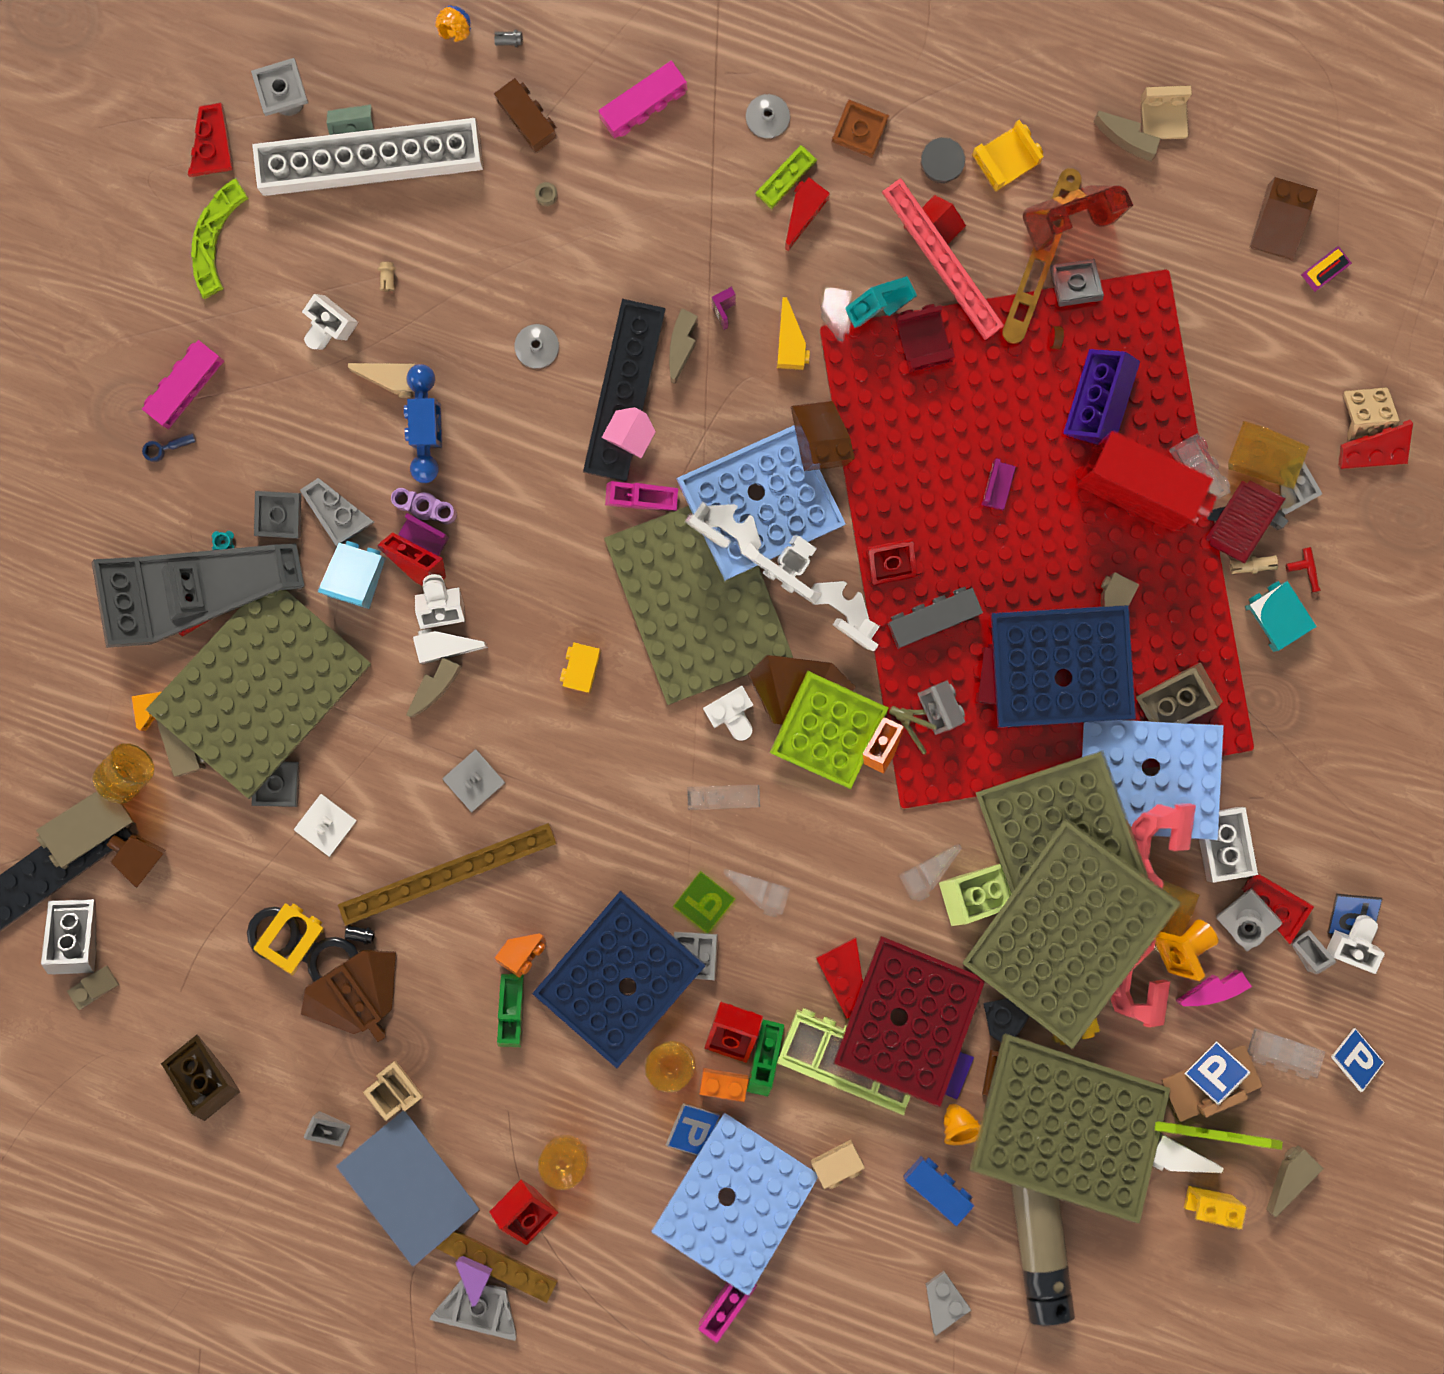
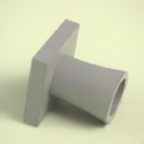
M295 58L251 71L265 116L278 112L285 116H292L297 114L304 104L309 103Z
M1252 888L1216 916L1217 920L1246 951L1261 944L1265 937L1282 925L1279 917Z

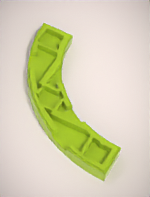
M236 178L223 186L214 195V198L202 211L194 231L191 249L193 274L197 287L204 299L224 289L216 268L215 253L217 239L229 215L240 204L248 200L247 195Z
M1159 1121L1155 1123L1156 1131L1282 1150L1283 1142L1281 1140Z

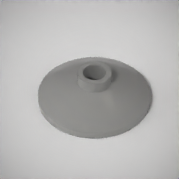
M771 94L758 96L747 108V125L758 137L765 139L775 138L781 135L789 125V108L778 96ZM771 111L772 115L770 117H766L764 115V112Z
M533 324L523 328L517 335L514 345L518 359L525 366L535 369L550 365L556 359L559 351V342L556 334L549 327L541 324ZM534 341L540 342L538 348L532 347Z

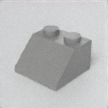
M948 680L917 693L929 722L937 726L935 730L933 729L935 735L965 723L964 710L958 705L955 699V689L951 684L949 685Z

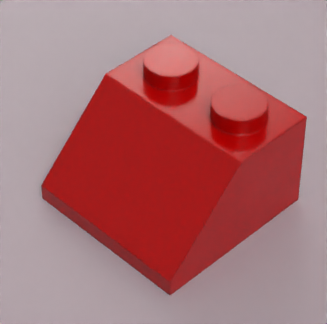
M720 1001L704 1049L747 1063L758 1037L763 1016Z
M521 1179L489 1213L500 1230L528 1245L558 1214V1211L533 1186Z

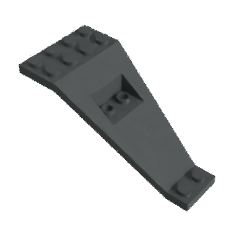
M296 544L265 545L145 557L93 559L92 561L106 648L152 645L276 591L302 589L304 587ZM181 575H185L188 580H183ZM185 596L190 597L192 602L187 601Z

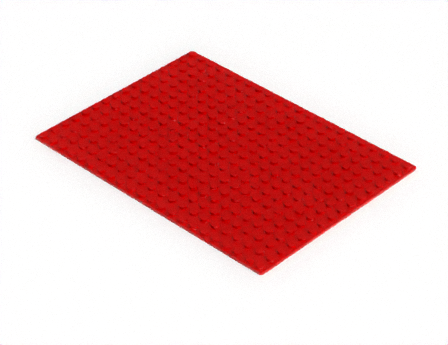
M1167 269L1100 280L1104 298L1101 301L1059 306L1055 289L1041 290L1023 340L1016 344H1011L1004 339L1002 333L1004 326L984 340L959 303L942 306L941 317L950 349L953 348L955 358L953 362L910 373L896 323L900 313L890 316L872 317L854 328L851 321L824 325L820 328L831 401L834 402L850 436L855 458L849 464L843 466L867 613L869 620L879 626L872 637V641L878 644L874 655L882 702L884 706L889 708L885 718L902 725L900 721L896 720L897 717L889 714L892 706L899 709L923 710L924 708L917 693L947 680L949 685L951 684L956 692L955 699L965 713V723L936 735L933 729L911 721L910 727L925 748L926 754H922L904 727L892 759L899 803L902 808L977 797L976 793L1082 758L1084 722L998 727L996 705L975 702L976 693L979 692L983 662L982 649L984 647L988 648V644H993L991 613L1101 607V593L1103 591L1100 588L1106 576L1110 577L1114 572L1139 584L1128 606L1136 719H1129L1127 721L1149 722L1136 697L1201 662L1223 702L1217 708L1184 724L1222 725V756L1248 752L1254 749L1220 551L1209 545L1211 541L1206 540L1207 535L1215 524L1214 521L1199 519L1195 526L1187 524L1173 532L1076 486L1096 444L1063 434L1089 349L1127 352L1139 360L1140 364L1118 433L1206 474L1171 275ZM1035 291L1024 292V293H1027V294H1030V295L1033 296ZM1016 294L986 299L1003 325L1006 323ZM1019 303L1013 319L1024 322L1029 306ZM1053 326H1060L1064 330V340L1060 349H1051L1049 346V336ZM996 458L1001 459L1000 462L1016 466L1004 510L981 505L992 463ZM913 539L917 576L873 585L866 555L867 548ZM962 587H966L967 590L973 588L983 611L981 615L897 649L887 625L892 621V616L902 612L906 616L913 613L912 608L924 604L927 607L933 604V599L945 595L947 599L954 596L953 591ZM1060 669L1056 672L1055 682L1059 686L1066 687L1071 683L1072 675L1068 670ZM926 714L914 715L916 718L929 722ZM1149 758L1143 762L1142 769L1158 767L1160 764L1156 759Z

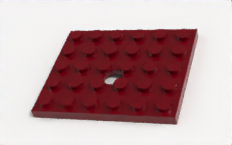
M881 936L832 1064L940 1108L985 981L976 974ZM896 1008L903 1009L907 1015V1021L902 1026L894 1025L890 1019L892 1010Z

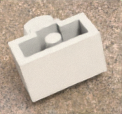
M314 294L302 311L312 320V326L304 338L306 345L311 349H324L332 337L337 340L347 341L359 323L325 295Z
M437 574L425 577L423 581L424 594L415 595V613L420 629L465 622L464 602L460 588L446 590L443 578Z
M743 686L738 687L703 708L714 728L725 723L735 739L743 741L750 737L752 725L744 711L752 707L753 703Z
M1360 915L1356 918L1349 935L1335 930L1326 949L1333 958L1376 974L1385 954L1377 946L1371 944L1377 932L1378 924L1367 915Z

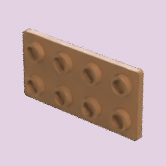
M1241 1045L1228 1052L1251 1073L1220 1105L1216 1104L1185 1075L1191 1067L1162 1079L1163 1086L1170 1088L1168 1098L1180 1122L1198 1114H1202L1205 1117L1213 1115L1248 1100L1247 1093L1262 1087L1246 1046Z

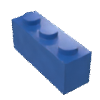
M920 1156L903 1175L905 1181L957 1227L974 1207L971 1201L972 1195L964 1188L959 1190L954 1186L956 1181L946 1172L942 1175L937 1170L939 1166L931 1158L924 1159Z

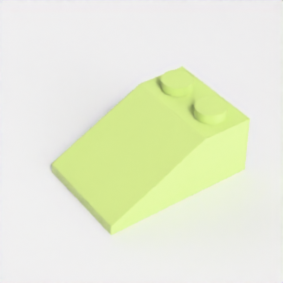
M1001 863L939 882L951 926L968 924L994 915L1001 910L1011 896Z

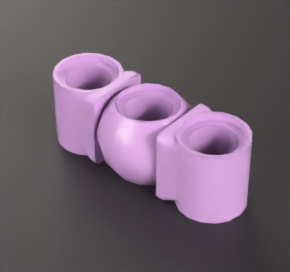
M398 488L391 495V501L395 507L401 511H408L419 520L432 519L443 524H451L456 519L457 513L455 508L448 502H441L430 493L421 492L417 494L404 488ZM407 494V503L399 505V496ZM428 501V510L424 512L419 511L420 503ZM443 508H450L451 513L448 518L440 517V512Z

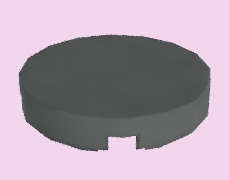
M941 137L932 140L926 145L921 155V167L925 175L937 183H947L960 176L965 166V154L958 142L950 138Z

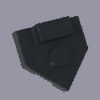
M1009 999L983 1003L989 1034L999 1042H1002L1004 1034L1018 1037L1030 1017Z

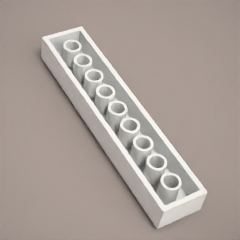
M475 118L252 144L257 189L263 196L483 170L479 129Z

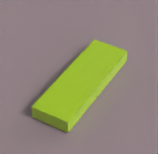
M800 145L758 189L756 196L772 210L812 168L817 159Z

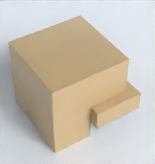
M396 1060L376 1075L378 1080L363 1092L385 1121L401 1108L405 1112L423 1097V1094Z

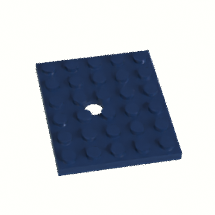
M1128 605L991 613L998 727L1136 719ZM1060 669H1066L1072 675V681L1066 687L1059 686L1055 682V674Z
M619 891L532 994L617 1069L703 970L706 964L623 891ZM631 978L635 981L637 988L634 994L624 995L620 991L619 984L622 979Z

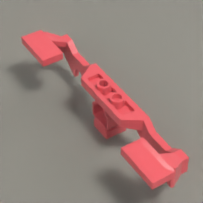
M1157 804L1149 812L1142 813L1131 826L1149 880L1162 889L1164 882L1154 873L1149 861L1151 838L1160 828H1171L1169 850H1190L1196 809L1194 804H1175V808ZM1155 939L1133 969L1154 949ZM1132 969L1110 998L1115 1012L1143 1022V1025L1149 1028L1164 1025L1170 981L1164 979L1150 981L1146 1004H1136L1130 994Z

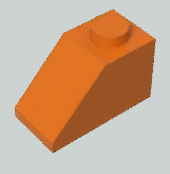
M883 717L862 754L864 765L884 774L895 755L904 726Z

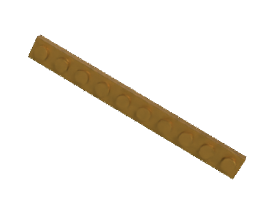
M547 823L340 903L338 908L346 926L553 846L557 842L550 824Z

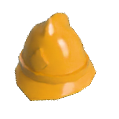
M957 1104L948 1105L944 1116V1143L947 1145H964L977 1141L981 1126L978 1120H975L972 1114L965 1108Z

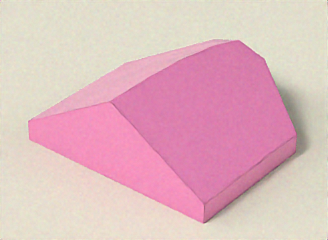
M634 407L617 410L602 438L642 459L656 431L647 414Z

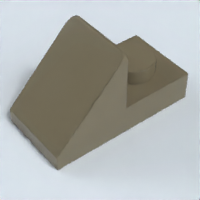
M105 966L82 979L79 984L69 989L67 993L78 1010H81L118 986L119 983L109 967Z

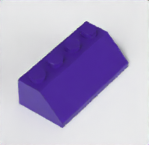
M1089 349L1063 434L1097 445L1112 430L1118 433L1140 361L1127 352Z

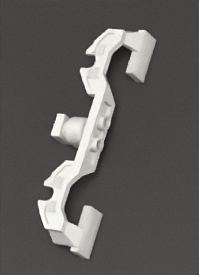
M702 502L694 515H689L685 520L687 524L715 544L726 548L731 541L711 528L720 527L737 539L741 554L764 569L763 574L773 581L777 578L782 582L781 587L790 593H793V591L797 592L814 605L829 604L846 616L847 622L837 618L833 626L864 648L875 651L878 644L871 639L879 626L869 620L864 599L860 592H857L853 599L846 600L842 595V591L847 585L844 581L814 583L810 589L795 578L796 575L803 574L810 563L808 557L812 556L817 549L803 538L795 535L789 542L792 546H787L778 558V566L758 551L761 547V542L754 518L749 515L746 521L741 524L734 521L733 514L738 507L735 504L707 506Z

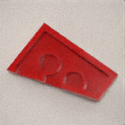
M856 937L816 957L847 1019L850 1018L863 983Z

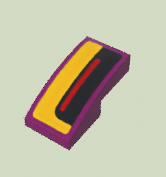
M1337 246L1302 273L1301 276L1313 291L1316 292L1351 265L1352 262L1341 248Z

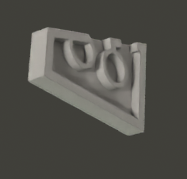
M319 478L300 489V492L336 546H338V543L343 544L375 523Z

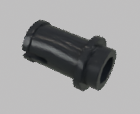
M348 925L344 938L346 940L364 942V945L373 943L375 931L371 930L370 927L363 929Z

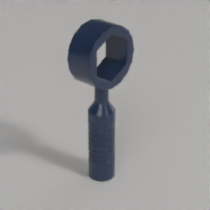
M192 433L169 441L164 446L158 442L149 441L143 446L142 453L147 460L158 462L164 457V450H173L194 443L196 438ZM156 445L159 448L158 456L150 458L147 455L148 449Z

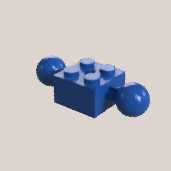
M417 364L409 369L406 376L408 386L415 392V399H407V405H404V418L408 419V428H405V441H409V445L417 449V457L410 464L412 477L420 483H429L437 477L439 472L438 463L431 456L430 448H442L441 403L435 398H428V391L435 384L433 370L427 365Z

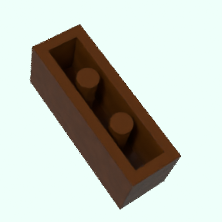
M514 78L496 91L494 96L497 103L536 153L557 138L555 133L557 127L550 117L546 119L541 113L544 110L537 100L532 101L529 97L530 91L523 82L519 83Z

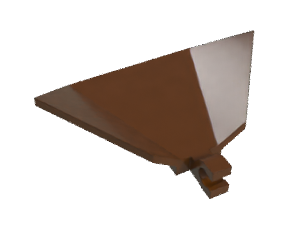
M766 655L747 674L772 724L783 725L807 671L851 691L856 686L833 663Z
M362 950L308 985L304 992L301 1015L351 1034L364 1032L369 1029L377 1042L384 1039L386 1032L378 1022L392 1010L396 951Z

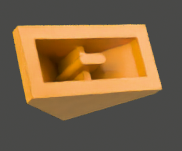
M161 692L132 696L135 723L138 730L147 731L155 720L146 711V708Z

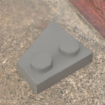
M1301 456L1279 467L1280 496L1286 498L1281 506V511L1285 515L1323 494Z

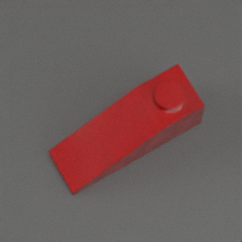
M810 177L805 182L801 181L794 190L796 194L785 244L787 251L791 249L829 200L830 193Z
M392 532L378 544V548L419 585L423 586L424 578L431 574H437L443 580L446 579L443 558Z

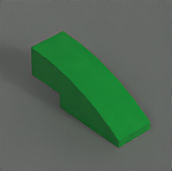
M501 974L498 1007V1047H521L524 975L519 978L515 974Z

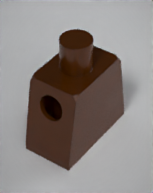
M114 834L106 845L117 853L111 863L136 888L166 851L164 848L135 834H132L126 842Z

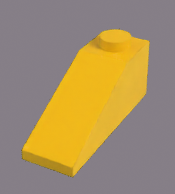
M783 297L777 368L804 370V364H809L810 350H806V342L788 298Z

